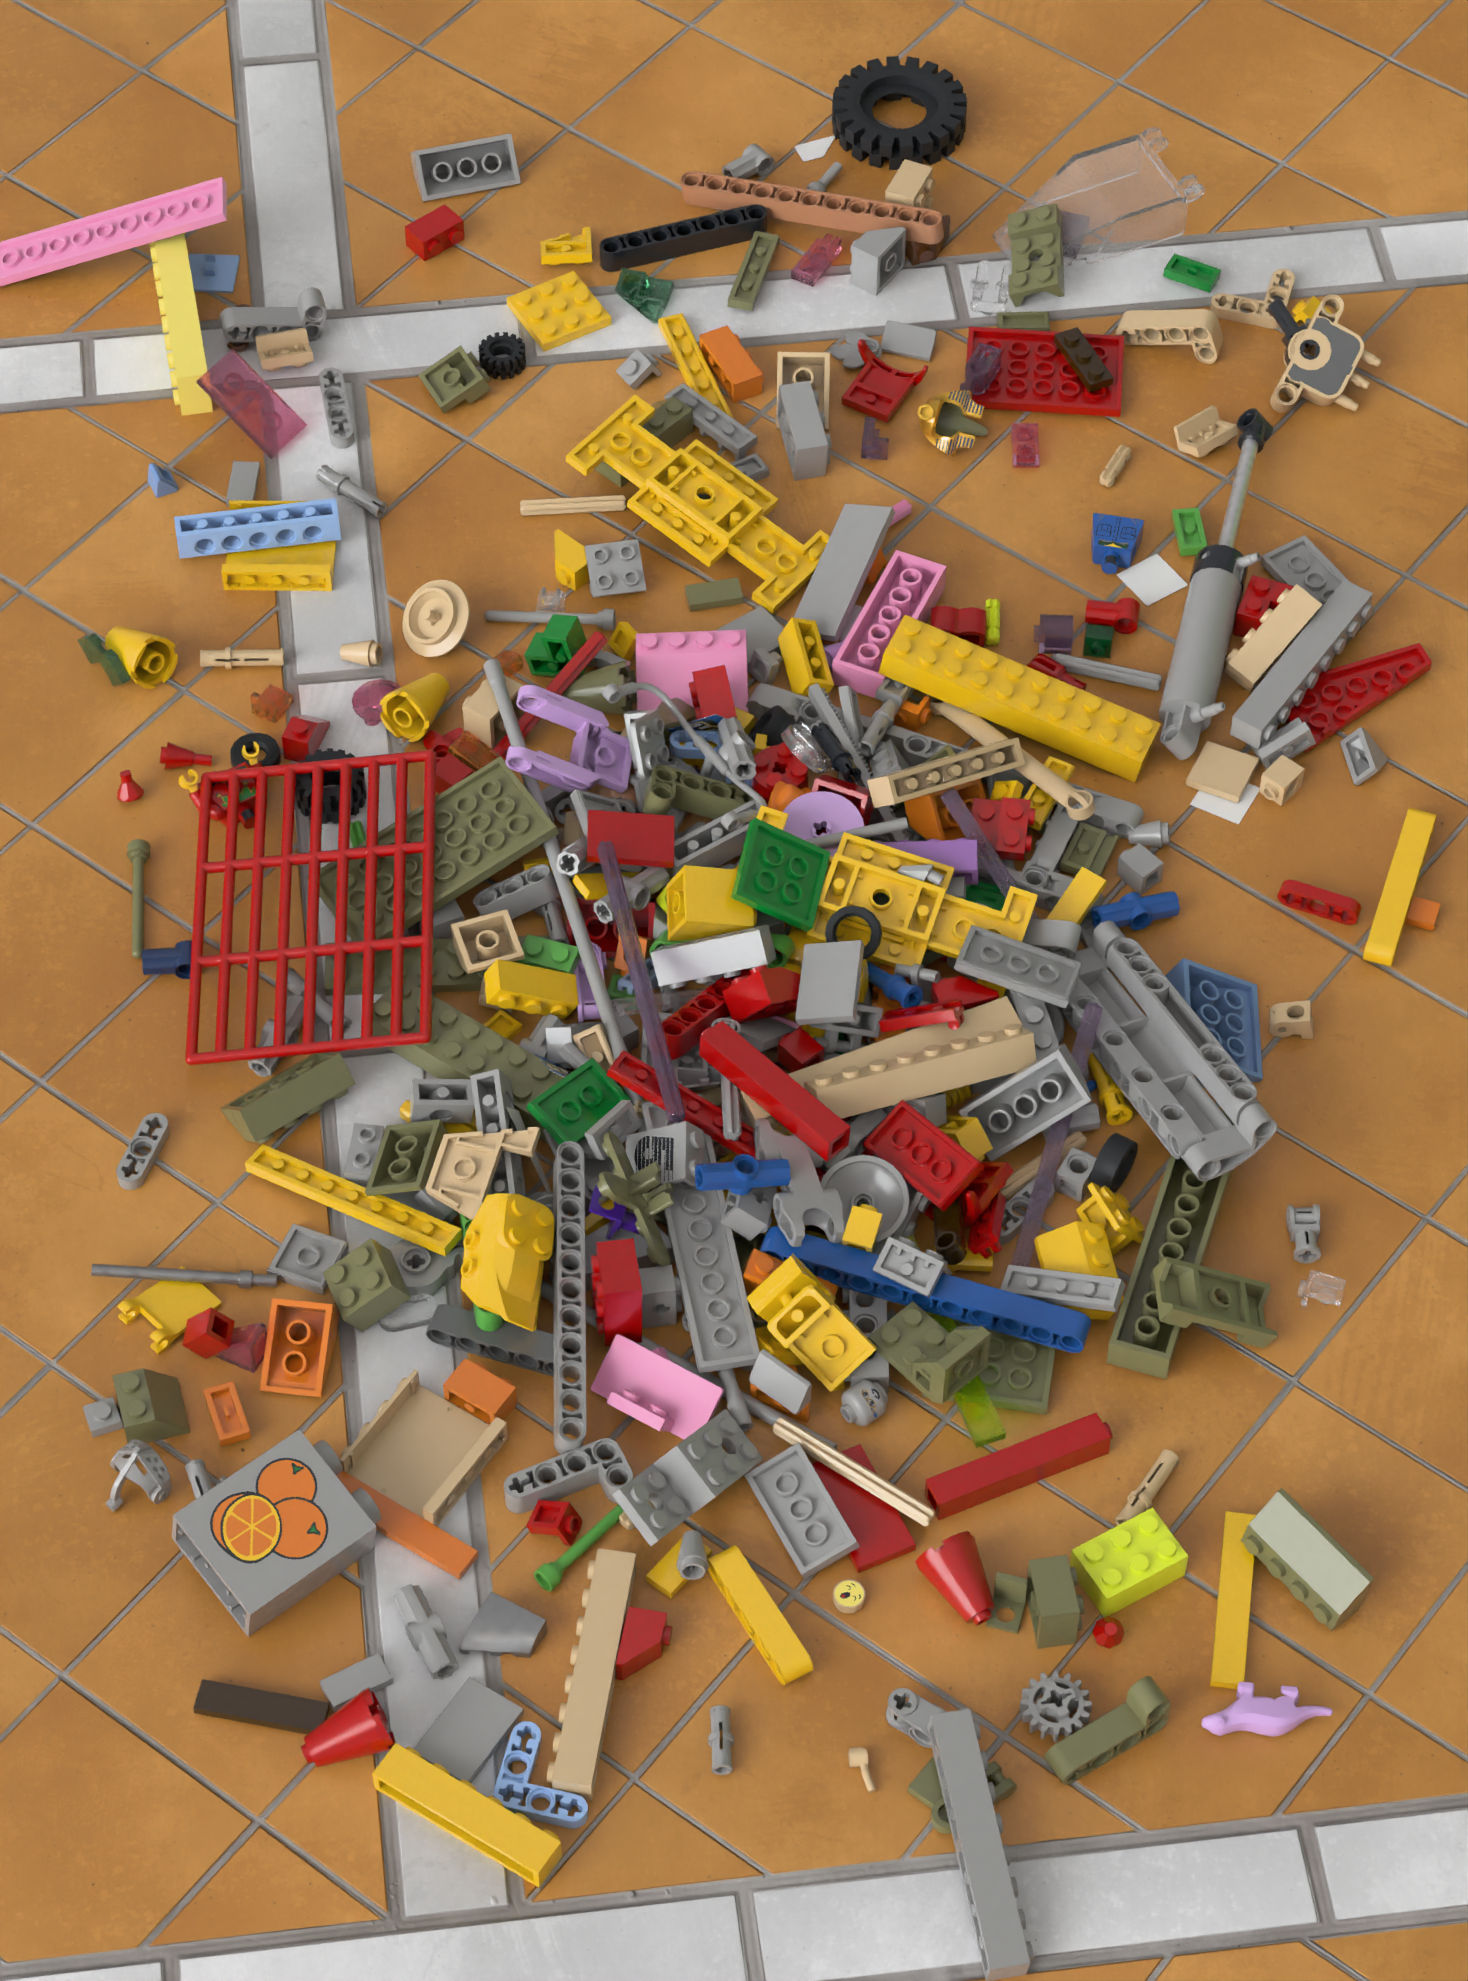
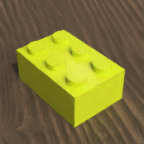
M1152 1507L1072 1549L1070 1567L1076 1568L1079 1584L1102 1616L1107 1617L1185 1576L1188 1555Z

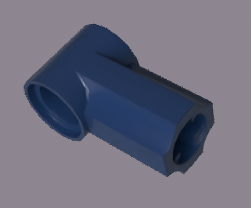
M180 941L174 948L143 949V974L174 973L179 978L190 979L192 941Z

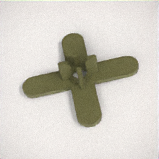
M612 1131L604 1134L602 1147L606 1155L614 1163V1174L608 1171L600 1173L597 1187L604 1198L607 1199L609 1197L619 1205L634 1211L637 1218L635 1225L640 1235L646 1239L649 1246L646 1251L650 1260L654 1264L659 1263L664 1267L670 1264L671 1260L655 1221L666 1225L663 1210L675 1203L670 1192L676 1190V1187L669 1182L650 1192L649 1190L661 1183L659 1177L662 1171L657 1161L634 1173L621 1141Z

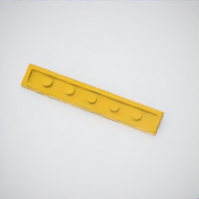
M683 313L659 318L658 326L687 386L734 419Z
M1225 1512L1210 1686L1237 1689L1238 1683L1244 1682L1254 1555L1246 1549L1241 1539L1248 1524L1256 1516L1252 1514Z

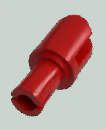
M1038 653L1027 664V667L1085 691L1087 687L1086 683L1069 675L1066 666L1042 653Z

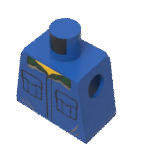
M1093 513L1091 530L1092 562L1101 564L1102 571L1107 574L1116 573L1118 567L1129 568L1142 542L1144 520Z

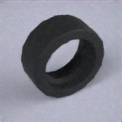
M854 905L842 907L833 913L827 922L825 930L826 942H838L836 932L842 920L851 916L861 917L868 923L871 930L870 941L864 947L863 959H867L880 946L882 938L881 924L875 914L864 907Z
M1119 1133L1112 1134L1096 1158L1090 1182L1101 1187L1105 1185L1113 1193L1117 1192L1134 1164L1138 1144Z

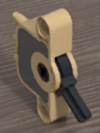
M1335 294L1325 296L1307 327L1305 324L1297 325L1282 300L1278 299L1270 303L1268 310L1285 334L1282 342L1286 346L1283 358L1284 364L1287 367L1271 395V407L1276 412H1287L1295 404L1298 397L1301 396L1322 407L1330 406L1335 402L1347 409L1356 411L1359 406L1358 403L1341 393L1348 381L1358 387L1368 388L1370 382L1353 372L1359 359L1376 367H1379L1381 359L1364 350L1363 340L1358 334L1337 323L1344 310L1342 298ZM1325 306H1332L1335 310V313H1328L1325 309ZM1279 394H1286L1290 402H1283L1279 398Z

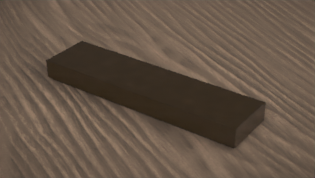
M202 1679L193 1709L195 1714L309 1734L327 1719L330 1704L323 1701Z

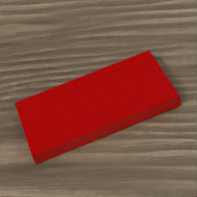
M903 1099L862 1143L873 1155L893 1165L907 1183L943 1212L985 1168L978 1159Z
M861 1444L841 1451L844 1455L877 1474ZM819 1461L811 1463L860 1546L848 1553L857 1573L916 1550V1543L896 1508Z

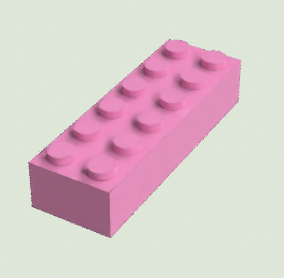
M898 550L895 551L832 662L834 685L839 687L848 685L857 693L875 698L876 690L887 678L879 674L884 651L904 615L924 623L927 622L931 615V608L936 606L945 589V565Z

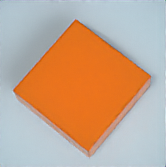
M1413 896L1405 924L1433 931L1441 903Z

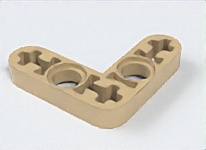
M1287 269L1274 271L1264 301L1226 293L1215 294L1211 298L1210 311H1213L1220 319L1265 328H1278L1280 326L1274 317L1271 316L1268 306L1275 301L1272 297L1280 296L1284 299L1282 302L1288 308L1294 288L1295 275ZM1281 281H1285L1284 287L1279 286ZM1244 308H1248L1253 310L1254 312L1244 313L1241 310Z

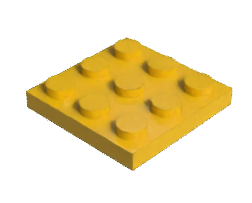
M575 271L507 297V306L544 352L612 325L609 313Z

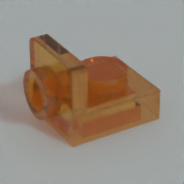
M271 684L261 695L256 692L250 695L252 713L261 719H266L273 723H276L294 703L292 694Z

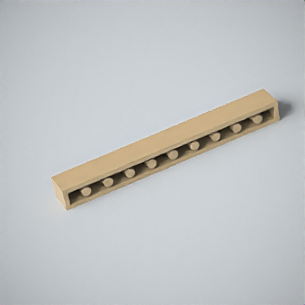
M1005 996L963 1011L964 1022L957 1030H951L947 1022L921 1026L789 1073L788 1075L805 1089L804 1082L814 1080V1077L819 1074L834 1075L841 1073L842 1069L846 1067L856 1066L860 1068L868 1066L869 1062L873 1060L895 1059L896 1055L900 1053H918L927 1046H944L950 1044V1041L953 1039H971L977 1037V1034L980 1032H998L1004 1030V1027L1007 1025L1019 1024L1023 1026L1008 997ZM743 1091L740 1092V1111L747 1125L754 1128L756 1119L760 1118L767 1119L773 1130L782 1125Z

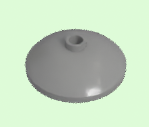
M869 1155L845 1158L833 1165L821 1180L822 1189L836 1188L839 1192L843 1204L844 1231L852 1206H857L860 1202H866L868 1205L877 1208L878 1213L882 1214V1224L876 1244L894 1235L905 1221L909 1208V1192L906 1182L893 1165L881 1158Z

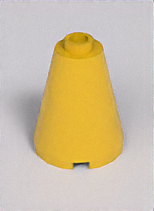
M116 626L108 632L105 638V646L132 680L145 689L157 688L154 685L160 681L165 683L175 671L178 662V655L175 654L174 649L176 646L164 636Z
M430 673L386 694L380 701V705H382L380 717L385 727L397 738L404 736L409 739L408 742L420 740L428 732L450 692L448 681L438 673Z

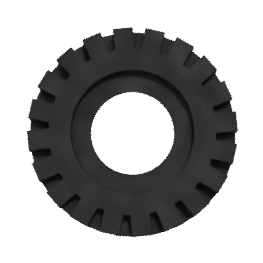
M890 56L886 58V66H883L878 58L867 61V69L860 64L852 68L850 76L845 74L839 80V87H835L832 100L833 133L835 139H839V145L846 152L852 150V157L862 162L869 156V165L881 168L885 160H890L889 170H898L904 159L923 164V158L929 165H933L941 161V154L946 157L955 151V145H960L964 138L967 112L966 93H963V86L959 80L953 81L952 73L946 69L938 72V65L927 61L919 68V58L907 56L905 65H900L899 56ZM902 97L911 98V102L926 108V116L922 122L904 129L884 126L874 118L872 109L878 104V100L883 98L886 101L902 100Z

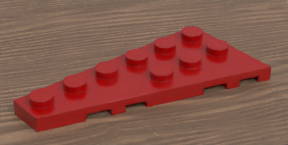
M1417 643L1336 667L1326 672L1323 671L1319 674L1315 686L1305 691L1302 702L1298 706H1293L1286 723L1288 724L1299 717L1302 723L1305 722L1310 728L1316 744L1304 750V753H1307L1429 671L1432 661L1422 645Z

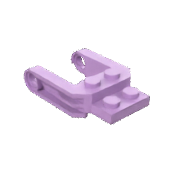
M524 685L519 688L516 704L521 710L574 730L576 736L573 739L570 762L539 750L535 752L525 747H514L512 745L507 750L505 761L508 768L570 793L575 789L587 791L596 784L620 793L627 789L632 762L628 738L613 733L608 729L609 722L601 711L535 685Z

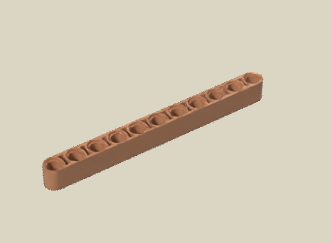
M688 171L680 179L684 201L694 206L726 211L759 204L767 209V218L858 233L904 227L906 228V241L924 244H937L944 238L942 215L940 212L932 209L699 171Z

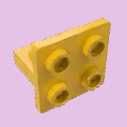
M1091 1182L1087 1187L1093 1196L1075 1210L1082 1222L1103 1223L1112 1256L1132 1240L1142 1244L1145 1228L1141 1221L1129 1212L1130 1204L1127 1199L1120 1193L1114 1194L1105 1185L1101 1187Z

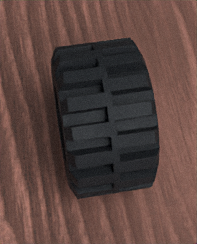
M327 748V751H321V749L315 751L314 755L309 753L305 756V761L300 760L299 763L352 758L355 756L351 753L346 755L345 750L333 751V748ZM364 768L352 769L351 815L356 816L359 813V808H363L365 805L366 784ZM340 770L324 772L322 824H327L328 822L337 824L339 823ZM312 773L297 774L295 787L297 806L301 809L302 814L305 817L310 816L311 820ZM327 785H337V786H335V787H329V788H325V787H324V786H327Z

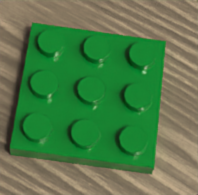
M754 818L749 822L731 898L808 932L814 925L831 852Z

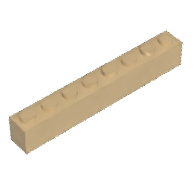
M1011 1024L1005 1026L1002 1031H984L978 1033L975 1038L953 1039L948 1045L927 1046L918 1053H900L896 1055L895 1059L873 1060L869 1062L868 1066L860 1068L856 1066L846 1067L842 1069L841 1073L834 1075L819 1074L814 1077V1080L804 1082V1087L842 1119L899 1104L902 1099L910 1101L1018 1072L1036 1061L1034 1034L1019 1024Z
M600 1548L597 1550L596 1560H590L587 1579H591L590 1588H584L582 1607L586 1608L584 1617H578L576 1636H580L579 1645H573L570 1664L574 1665L573 1674H567L565 1693L569 1695L567 1703H561L559 1712V1723H563L561 1733H555L553 1752H557L556 1761L549 1762L547 1782H552V1789L577 1794L590 1801L593 1799L616 1679V1660L637 1570L636 1553Z

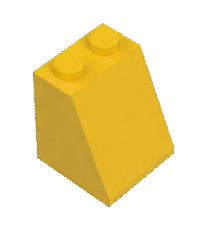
M689 865L682 867L666 885L669 941L700 939L753 928L756 925V909L731 898L738 870Z

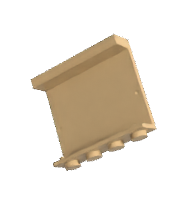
M414 1369L408 1378H403L399 1382L394 1395L380 1405L374 1419L370 1423L367 1422L363 1425L355 1442L344 1448L339 1460L344 1472L438 1527L508 1440L507 1422L496 1417L488 1425L421 1386L419 1372Z

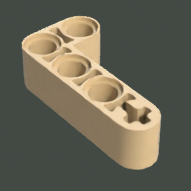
M1207 309L1126 311L1123 313L1115 333L1117 336H1124V345L1192 344L1196 359L1206 364L1216 361L1223 344V335L1218 317L1213 311Z

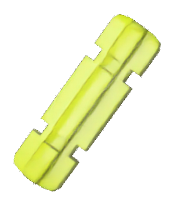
M989 598L986 600L985 643L987 645H997L1000 638V601Z

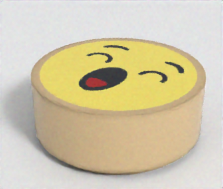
M848 1579L839 1582L833 1590V1603L835 1607L843 1613L850 1614L859 1611L865 1603L864 1587L855 1580Z

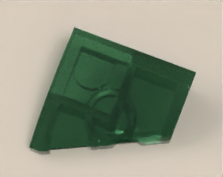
M622 268L615 293L652 323L657 324L658 319L661 318L669 302L674 284L669 280L648 277L646 272Z

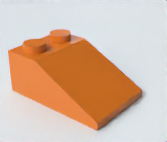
M272 1298L260 1391L322 1398L337 1338L340 1316L337 1306L326 1303Z

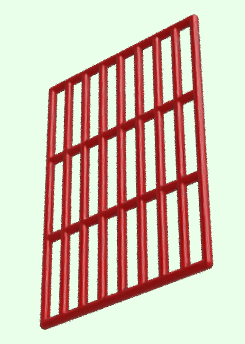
M423 750L212 771L202 774L185 1061L188 1065L415 1045L431 1041L436 797L435 751ZM425 762L423 841L406 843L408 763ZM397 765L395 844L378 846L380 766ZM369 767L366 847L350 848L352 769ZM340 770L338 850L321 851L324 772ZM312 773L310 852L293 854L296 775ZM284 776L281 855L264 857L268 777ZM257 778L253 858L236 860L240 780ZM229 781L225 861L208 862L212 783ZM423 853L421 935L404 937L406 855ZM394 856L393 938L375 940L378 857ZM366 859L364 941L347 942L349 860ZM337 861L335 943L318 945L321 863ZM309 864L306 946L289 948L292 866ZM281 867L277 949L260 951L264 868ZM252 870L248 952L232 953L236 871ZM224 872L220 954L203 956L207 874ZM421 947L420 1032L402 1034L404 949ZM392 950L390 1035L373 1036L375 951ZM363 953L361 1038L344 1039L346 954ZM334 955L332 1040L314 1042L317 957ZM305 958L302 1043L285 1045L288 960ZM277 961L273 1046L256 1047L260 962ZM248 964L244 1049L227 1050L231 965ZM219 966L215 1051L198 1053L202 968Z

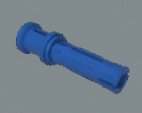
M867 960L868 981L882 989L886 998L899 1001L903 1008L914 1007L920 1004L923 997L921 987L910 985L901 975H891Z

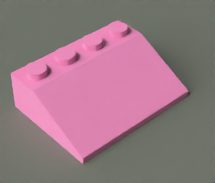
M746 630L636 634V683L654 685L670 699L678 697L693 707L689 682L694 681L692 672L725 665L734 706L749 713L748 707H746L748 702ZM637 690V711L657 709L661 702H663L650 691Z

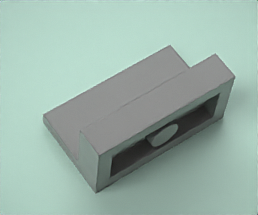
M1298 717L1277 730L1270 741L1266 740L1260 749L1251 746V748L1267 770L1281 755L1291 759L1316 744L1310 728L1305 722L1302 723Z

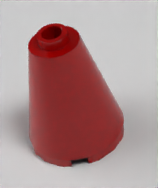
M964 1531L942 1541L944 1545L936 1550L932 1546L920 1555L915 1563L918 1570L965 1622H974L977 1626L992 1618L991 1612L995 1609V1605L975 1538L969 1531Z
M368 1687L304 1737L305 1744L301 1746V1750L308 1764L314 1762L317 1767L387 1752L397 1742L393 1731L387 1732L389 1730L387 1722L389 1721L376 1695Z

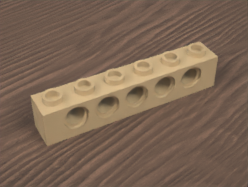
M1016 737L867 780L874 808L897 804L1023 766L1025 761L1019 738Z

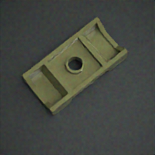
M1054 203L1008 214V236L1011 239L1012 274L1009 275V296L1014 306H1021L1026 295L1043 291L1058 297L1064 296L1063 218L1057 204ZM1042 255L1038 261H1032L1034 257Z
M1165 1257L1153 1268L1160 1322L1187 1328L1194 1322L1237 1333L1238 1342L1260 1348H1265L1278 1337L1277 1331L1266 1328L1263 1307L1271 1290L1270 1284L1170 1257Z

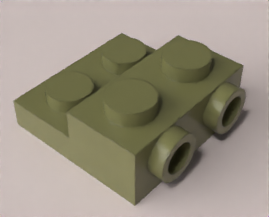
M461 345L418 375L443 413H446L465 399L471 404L491 390L487 384L491 379L483 368L479 370L476 368L480 363L472 351L467 354Z

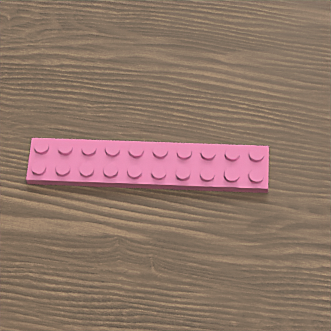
M223 177L2 241L0 242V286L226 221V182Z

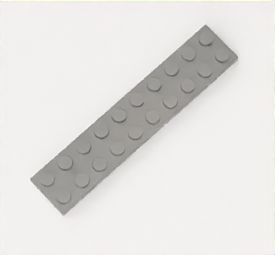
M650 1101L641 1103L646 1130L683 1122ZM704 1133L703 1164L716 1163L711 1136ZM684 1181L675 1183L676 1190L670 1192L675 1203L664 1209L663 1212L677 1276L680 1279L681 1295L698 1373L755 1365L760 1352L731 1228L720 1223L726 1204L723 1190L701 1191Z

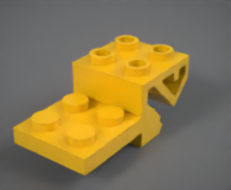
M792 1254L748 1295L747 1300L756 1314L768 1322L767 1328L785 1348L788 1347L831 1392L867 1359L877 1347L834 1303L836 1297Z

